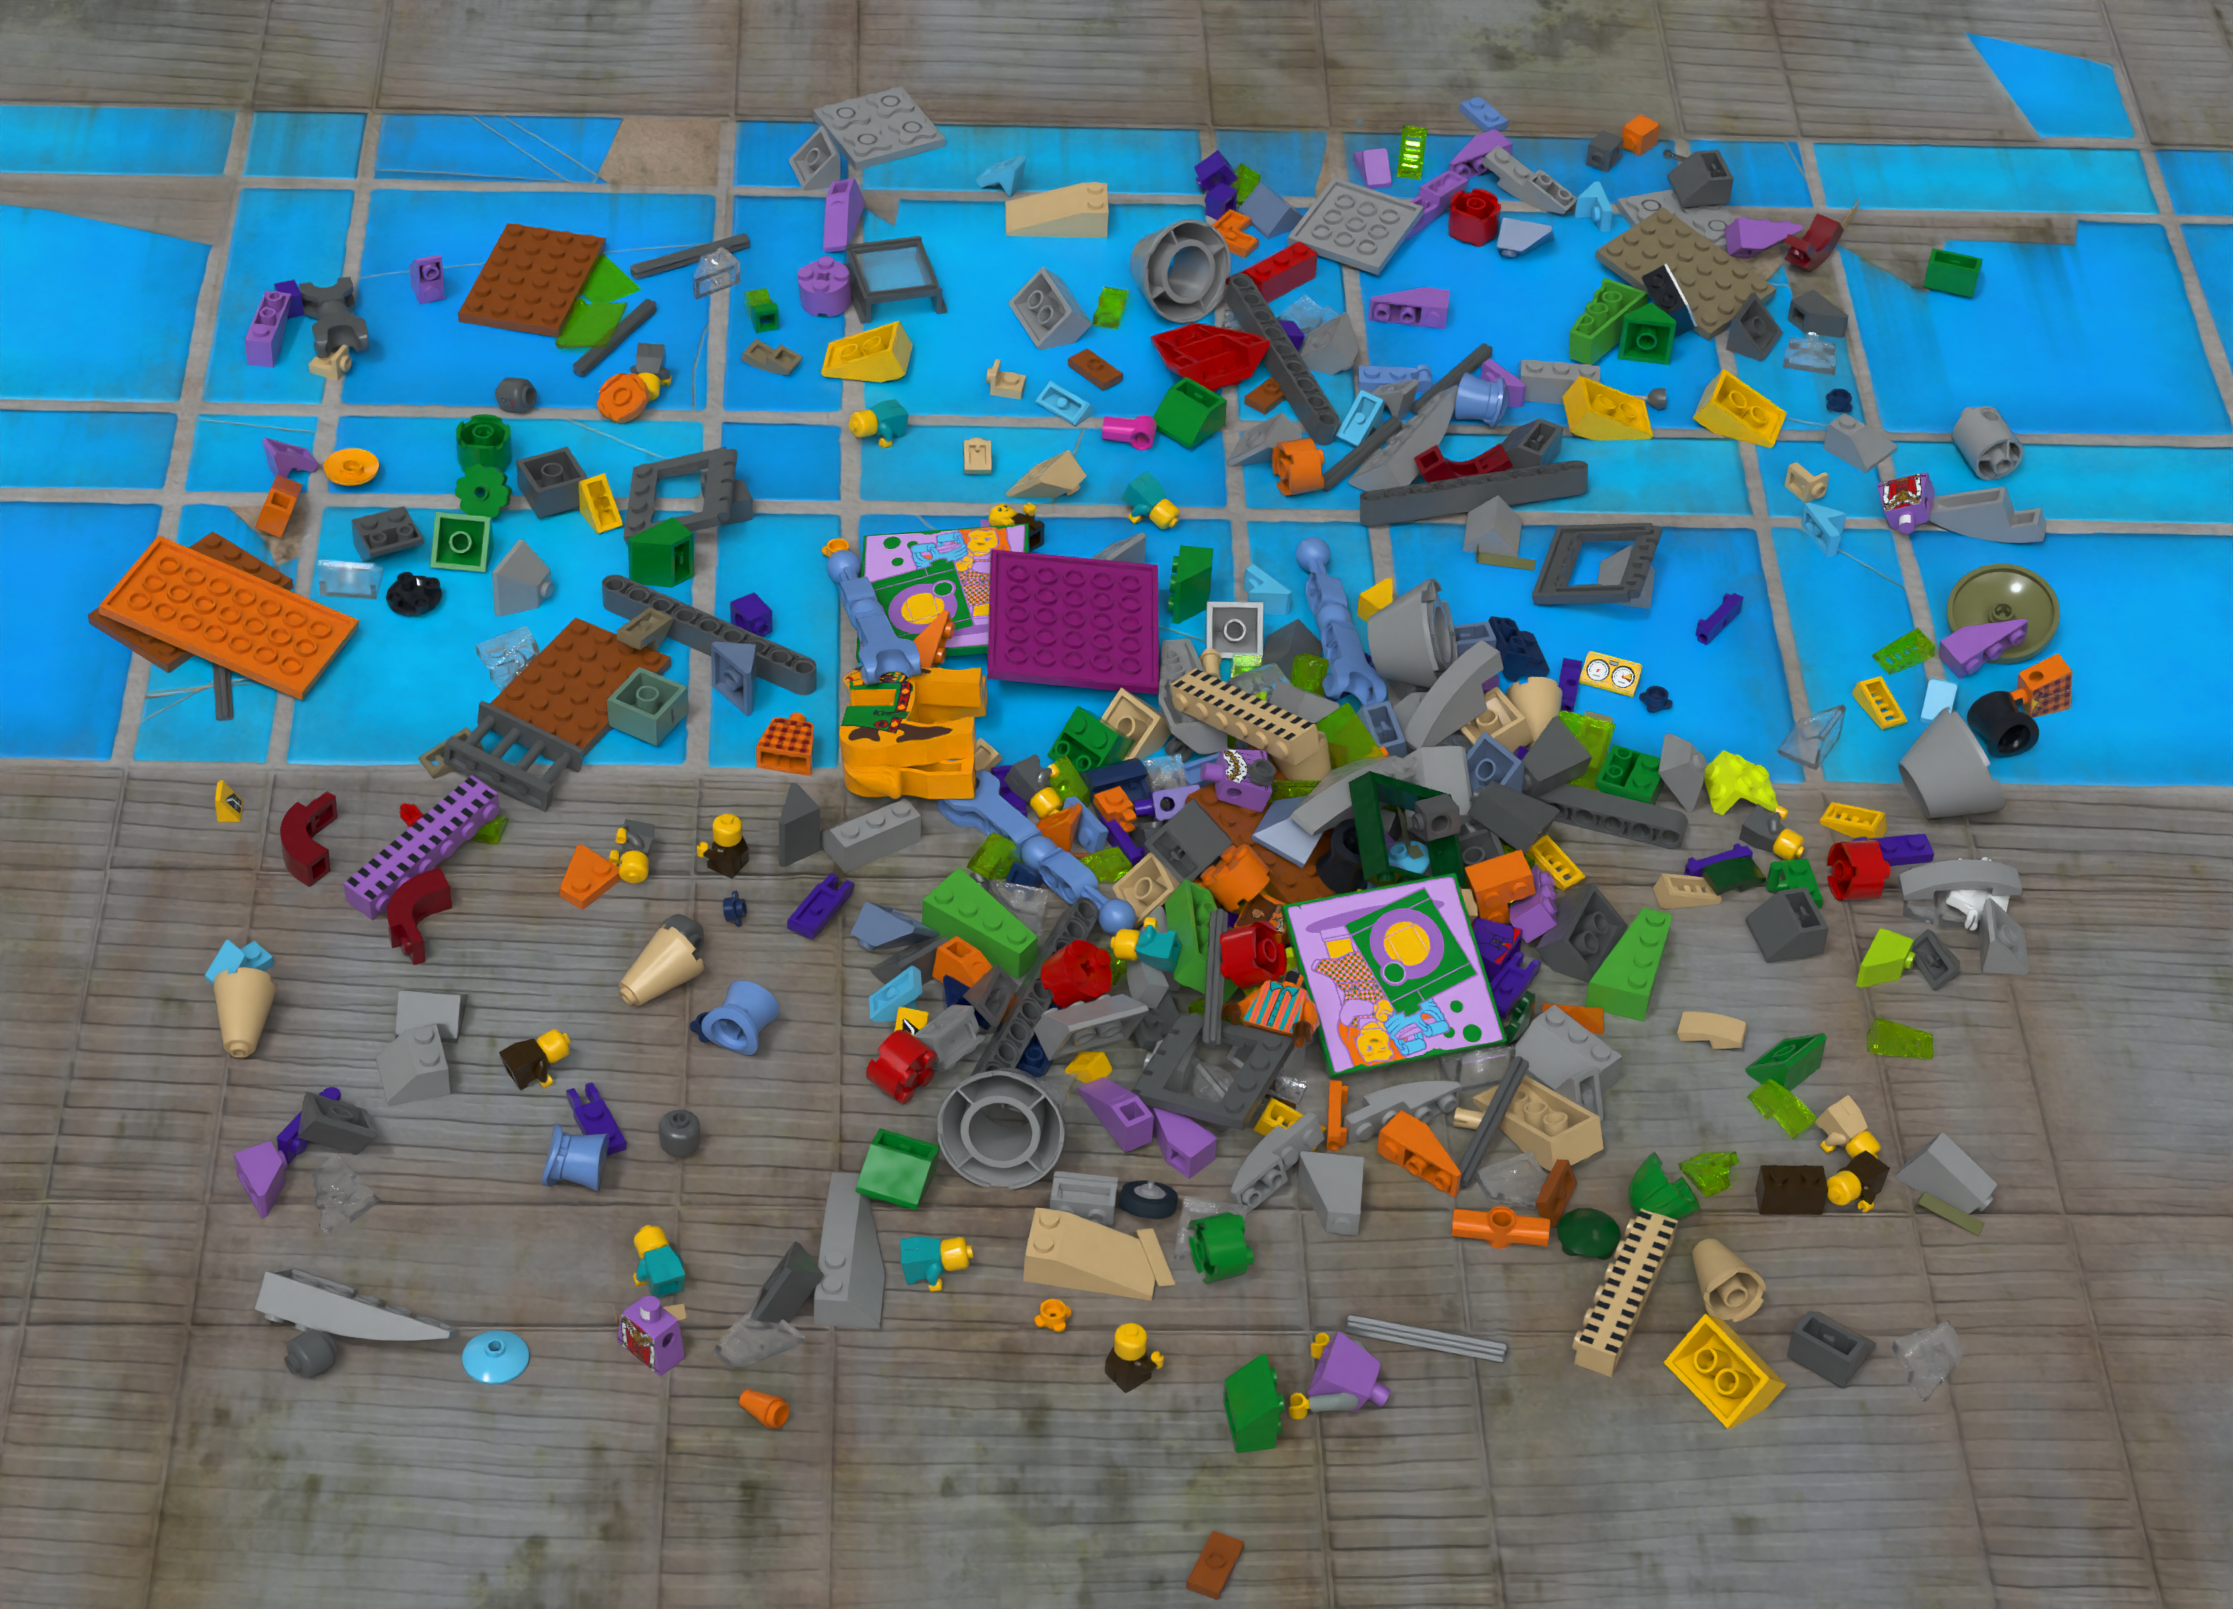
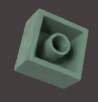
M638 667L607 699L609 726L658 746L688 714V687Z

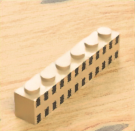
M1195 668L1170 684L1173 696L1172 702L1175 709L1260 750L1267 751V753L1294 766L1320 749L1315 724Z
M1642 1208L1636 1220L1630 1219L1625 1232V1236L1628 1238L1626 1242L1620 1240L1614 1257L1617 1261L1615 1264L1610 1262L1606 1270L1604 1281L1607 1283L1605 1286L1599 1285L1593 1302L1596 1306L1594 1309L1588 1308L1583 1321L1585 1330L1584 1332L1578 1330L1572 1345V1349L1577 1351L1574 1364L1612 1377L1674 1242L1677 1220L1648 1212Z

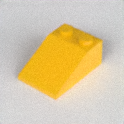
M900 321L835 340L828 344L821 374L823 377L872 382L898 380L906 375L913 345Z
M1723 369L1706 386L1693 419L1715 434L1772 448L1787 412Z
M1581 375L1562 396L1570 432L1578 437L1582 436L1592 441L1650 440L1653 437L1645 401Z

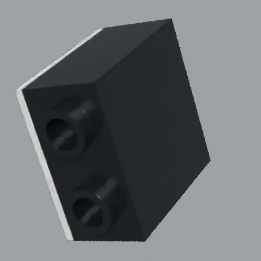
M1667 264L1641 277L1652 303L1676 320L1674 338L1697 326L1691 309Z

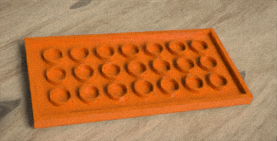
M159 535L99 605V614L300 700H303L359 628V620Z

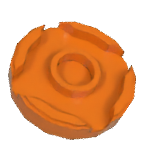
M618 373L601 386L597 406L600 413L610 422H629L638 417L645 409L649 400L648 387L643 379L635 373Z

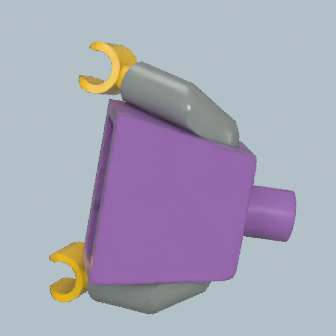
M1339 1331L1331 1340H1329V1336L1325 1333L1317 1334L1315 1342L1310 1344L1312 1357L1320 1359L1307 1392L1310 1399H1306L1301 1393H1294L1290 1397L1289 1416L1295 1420L1303 1419L1307 1415L1308 1409H1311L1312 1412H1357L1367 1400L1382 1407L1387 1401L1391 1390L1376 1382L1381 1367L1380 1362L1368 1352L1361 1341L1349 1339Z

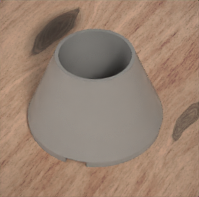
M1181 220L1143 237L1132 251L1130 271L1134 281L1152 308L1161 317L1173 322L1190 323L1209 314L1222 299L1226 291L1223 289L1227 274L1230 275L1231 271L1230 253L1225 239L1215 227L1200 220ZM1174 256L1173 268L1171 273L1167 277L1168 267L1171 259Z
M1432 578L1423 581L1370 616L1368 620L1369 647L1373 664L1381 678L1431 689L1439 677L1458 659L1457 642L1447 600L1441 601L1438 591H1442V588L1436 579Z
M1950 707L1942 709L1898 762L1900 775L1913 801L1928 819L1998 812L2004 809L2005 799L1998 779L1992 780L1987 767L1991 764L1978 740L1956 711L1950 714L1948 712L1951 710Z
M1000 1068L973 1075L960 1082L950 1091L939 1111L937 1137L940 1148L949 1164L967 1180L990 1188L991 1185L1017 1189L1038 1181L1053 1168L1062 1151L1065 1126L1057 1103L1034 1077L1020 1069ZM992 1103L1009 1104L1022 1111L1028 1118L1029 1123L1015 1128L1003 1127L990 1121L984 1115L981 1108Z

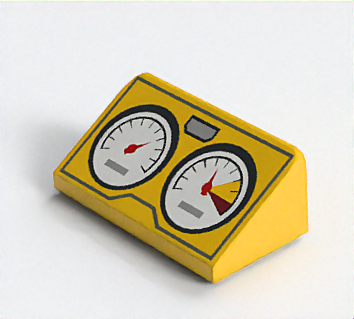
M1589 651L1579 683L1633 697L1641 679L1643 666L1639 663Z

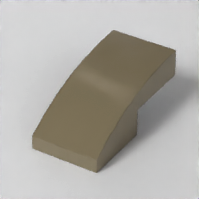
M755 339L743 352L741 360L767 372L789 375L802 361L803 357L781 344L775 350Z

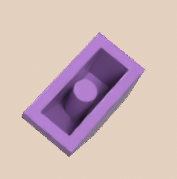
M271 1141L234 1153L237 1176L261 1218L268 1216L284 1187V1169L288 1168L283 1152L281 1150L277 1152Z

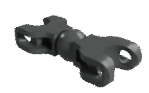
M350 277L337 278L338 281L334 286L326 288L316 287L312 282L299 283L304 314L315 317L318 321L312 326V333L315 338L314 350L317 357L330 356L332 349L342 345L353 347L357 352L370 350L365 320L350 314L355 308V299L352 295L354 289Z

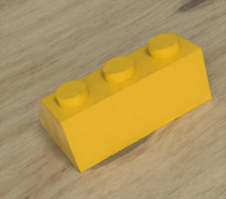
M1706 1313L1663 1362L1728 1429L1765 1410L1787 1385L1722 1319Z

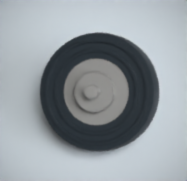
M1141 1180L1128 1182L1122 1187L1120 1206L1132 1215L1150 1219H1161L1172 1216L1177 1209L1178 1194L1174 1189L1165 1184Z

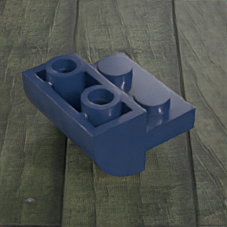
M1491 616L1488 621L1497 639L1495 649L1500 651L1504 676L1513 682H1517L1521 674L1533 677H1546L1550 669L1534 634L1528 631H1519L1516 622L1512 619Z
M1138 758L1081 771L1077 776L1087 802L1091 801L1098 820L1101 813L1093 803L1094 794L1120 786L1133 803L1136 800L1148 799V792H1151L1146 781L1147 770Z

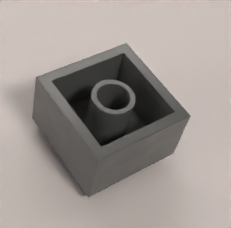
M568 447L516 461L518 487L538 518L579 507L578 482L588 479Z

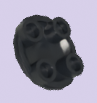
M403 572L397 576V581L387 591V605L394 612L401 615L415 616L424 614L434 609L440 602L442 597L440 582L435 577L415 576L410 572Z

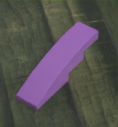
M1447 170L1422 185L1419 190V196L1409 202L1423 206L1424 214L1405 240L1407 241L1437 218L1451 204L1452 196L1468 185L1469 179L1451 170Z

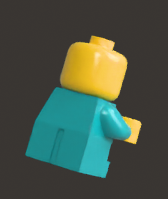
M896 399L882 401L869 408V410L852 413L848 427L857 438L873 436L874 434L884 436V438L879 439L878 444L882 446V449L892 447L893 435L897 437L904 436L909 413Z
M1145 471L1129 483L1121 499L1126 504L1129 503L1133 506L1132 512L1127 517L1133 524L1140 522L1142 519L1141 515L1149 516L1151 521L1161 530L1169 527L1173 528L1179 522L1177 519L1180 515L1179 509L1169 499H1166L1167 496L1161 485L1148 471Z
M1146 917L1144 920V928L1146 930L1144 932L1125 928L1120 929L1111 939V948H1113L1114 955L1119 959L1130 961L1139 959L1140 962L1157 970L1175 972L1182 943L1178 939L1176 931L1168 930L1167 933L1156 932L1159 925L1156 918Z
M643 1226L633 1239L641 1259L637 1271L633 1275L636 1286L648 1284L650 1295L656 1298L684 1291L685 1271L682 1258L676 1251L670 1248L665 1232L661 1227Z
M922 1236L900 1239L901 1266L907 1285L916 1284L917 1280L927 1279L930 1292L943 1290L942 1279L938 1277L940 1274L945 1273L944 1269L946 1271L967 1269L970 1265V1258H974L972 1245L968 1246L966 1239L963 1237L944 1239L941 1242L940 1239Z

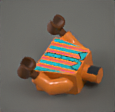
M1287 971L1282 983L1271 980L1265 981L1261 988L1256 989L1238 1003L1227 1002L1222 1005L1221 1020L1231 1018V1024L1236 1026L1239 1024V1019L1242 1018L1244 1026L1291 1037L1294 1041V1047L1301 1049L1305 1037L1306 1042H1312V1034L1319 1026L1316 1006L1310 1000L1307 991L1301 988L1304 977L1295 971Z

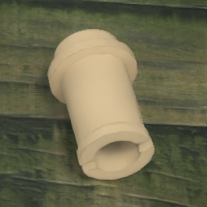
M1215 649L1204 650L1199 660L1205 673L1221 680L1219 665L1222 662L1221 655Z
M1457 1107L1453 1127L1477 1130L1486 1110L1478 1112Z

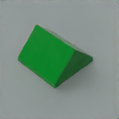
M1652 302L1625 314L1618 359L1669 365L1676 320Z
M435 512L430 567L486 573L494 548L492 517Z
M1824 1033L1783 1039L1749 1065L1745 1071L1747 1075L1782 1098L1820 1068L1827 1038Z

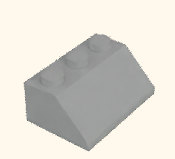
M1043 266L1008 302L1039 350L1075 343L1092 325L1064 281Z
M1521 360L1518 365V379L1527 385L1524 401L1564 404L1562 396L1580 375L1600 383V366L1538 360Z
M1420 747L1402 758L1417 773L1411 783L1452 796L1453 801L1460 809V826L1473 819V817L1467 814L1473 803L1470 801L1472 792L1464 747ZM1405 809L1407 830L1426 841L1422 834L1413 827L1412 815L1415 812Z
M906 798L891 801L821 830L820 845L842 871L846 873L920 842L921 815Z
M1106 994L1098 997L1093 1002L1084 1003V1001H1079L1066 1009L1058 1010V1008H1052L1045 1011L1034 1027V1031L1048 1061L1127 1040L1149 1010L1147 1005L1124 994L1112 997Z
M1555 1005L1533 1019L1508 1057L1510 1061L1517 1056L1527 1060L1529 1068L1526 1073L1553 1091L1573 1075L1595 1065L1598 1067L1601 1093L1618 1082L1622 1056Z

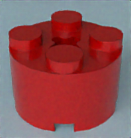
M1472 189V193H1464V190L1455 193L1451 198L1449 236L1469 242L1475 247L1484 246L1487 241L1493 239L1498 233L1501 203L1497 202L1498 198L1493 193L1482 189Z
M1877 840L1835 843L1831 846L1828 853L1827 866H1832V875L1827 876L1830 891L1835 899L1845 901L1880 899L1885 879L1890 877L1891 870L1889 863L1884 861L1880 844Z
M1261 920L1228 930L1220 935L1219 940L1223 959L1220 964L1221 973L1225 979H1231L1241 989L1263 985L1268 980L1277 981L1280 979L1278 978L1280 975L1285 974L1287 968L1286 949L1283 942L1278 944L1274 936L1278 934V931L1270 922Z
M1076 939L1045 960L1041 968L1042 984L1045 990L1050 989L1055 996L1052 998L1054 1003L1063 1009L1079 1001H1084V1003L1093 1002L1111 989L1112 972L1109 965L1111 957L1106 950L1098 949L1090 942Z
M899 1029L883 1041L877 1049L881 1055L876 1062L871 1059L866 1070V1078L894 1100L905 1105L913 1097L914 1089L919 1085L925 1087L934 1077L935 1072L931 1068L937 1058V1053L904 1029L903 1032Z

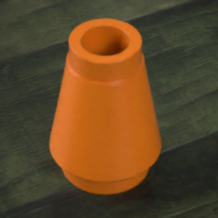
M746 1389L739 1399V1406L744 1408L767 1428L774 1427L778 1429L782 1427L790 1414V1406L783 1397Z

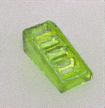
M1403 125L1397 177L1421 179L1428 129ZM1407 137L1420 138L1421 141L1410 140ZM1406 146H1407V147L1420 148V150H1418V149L1406 148ZM1405 156L1414 157L1418 159L1405 158Z
M1917 627L1872 654V658L1889 675H1892L1934 657L1935 645ZM1895 654H1898L1901 659H1898ZM1889 657L1894 663L1890 665L1885 658Z
M1876 1017L1867 1031V1052L1931 1060L1934 1056L1933 1034Z

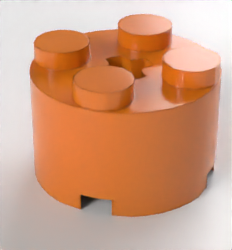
M1312 438L1276 443L1278 446L1273 447L1272 469L1274 475L1279 474L1281 482L1276 483L1283 496L1324 489V478L1321 474V465L1325 462L1322 449L1316 448Z
M1245 843L1238 848L1234 845L1229 846L1220 855L1222 860L1216 866L1212 865L1207 868L1200 876L1204 881V886L1211 891L1212 895L1227 912L1239 909L1240 906L1237 903L1243 899L1247 902L1252 900L1270 881L1268 875L1273 874L1272 870L1250 845Z

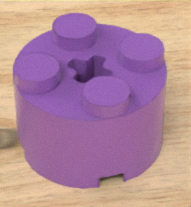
M823 256L818 261L812 262L798 270L800 301L806 313L819 317L818 313H827V317H833L845 312L850 307L852 298L850 273L845 265L834 261L830 256Z

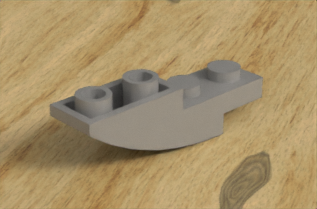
M1499 145L1491 150L1481 162L1500 177L1497 183L1499 187L1529 205L1549 212L1565 214L1577 202V197L1544 171L1539 169L1534 174Z
M1452 1081L1414 1082L1389 1087L1364 1096L1362 1109L1344 1118L1343 1128H1347L1346 1143L1350 1146L1358 1141L1367 1140L1372 1135L1380 1132L1400 1110L1425 1124L1435 1117L1452 1112L1459 1106L1461 1085L1458 1082Z
M1308 1112L1287 1130L1278 1125L1249 1154L1241 1166L1231 1190L1238 1214L1242 1217L1246 1216L1288 1181L1285 1171L1300 1160V1152H1310L1325 1140L1317 1115Z

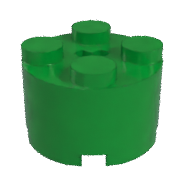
M479 414L472 416L471 421L465 424L463 420L457 426V457L464 473L468 467H473L476 464H485L488 468L497 466L501 472H505V468L512 460L511 428L508 423L506 426L502 423V419L495 415Z
M1227 1211L1189 1222L1188 1229L1194 1228V1236L1188 1238L1189 1248L1197 1273L1204 1272L1206 1278L1202 1279L1204 1283L1208 1284L1244 1275L1247 1272L1248 1265L1254 1264L1253 1252L1250 1246L1245 1244L1243 1233H1245V1223L1240 1214L1234 1215L1232 1212Z

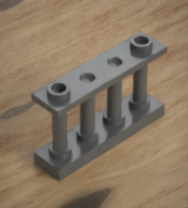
M481 701L479 704L478 726L465 741L451 736L445 743V764L470 776L473 775L480 781L544 812L552 804L554 788L552 783L565 767L577 773L581 770L584 750L484 701ZM489 730L504 737L490 754L476 748L477 744ZM516 742L528 748L529 751L516 766H513L501 760V758ZM540 755L555 761L542 778L526 772Z

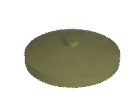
M2001 563L1979 567L1963 576L1950 593L1946 617L1951 634L1962 627L2026 619L2028 626L2024 641L2017 646L2012 645L2004 650L1997 659L1987 661L1996 664H2013L2031 659L2048 647L2058 629L2060 607L2054 590L2040 575L2025 567Z

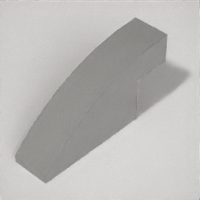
M2006 486L1934 497L1929 519L1934 524L1965 536L2005 543L2043 541L2047 527L2041 508L2014 511Z
M1480 640L1450 665L1425 695L1403 734L1407 746L1413 750H1417L1420 747H1433L1487 710L1482 683L1503 670L1500 651Z
M1157 906L1148 917L1156 918L1159 924L1156 932L1167 933V916L1163 907ZM1144 924L1141 927L1140 932H1144L1146 930L1144 928ZM1139 959L1135 961L1127 960V980L1133 999L1147 1005V1008H1157L1167 990L1178 991L1181 987V984L1174 980L1173 972L1157 970L1140 962Z

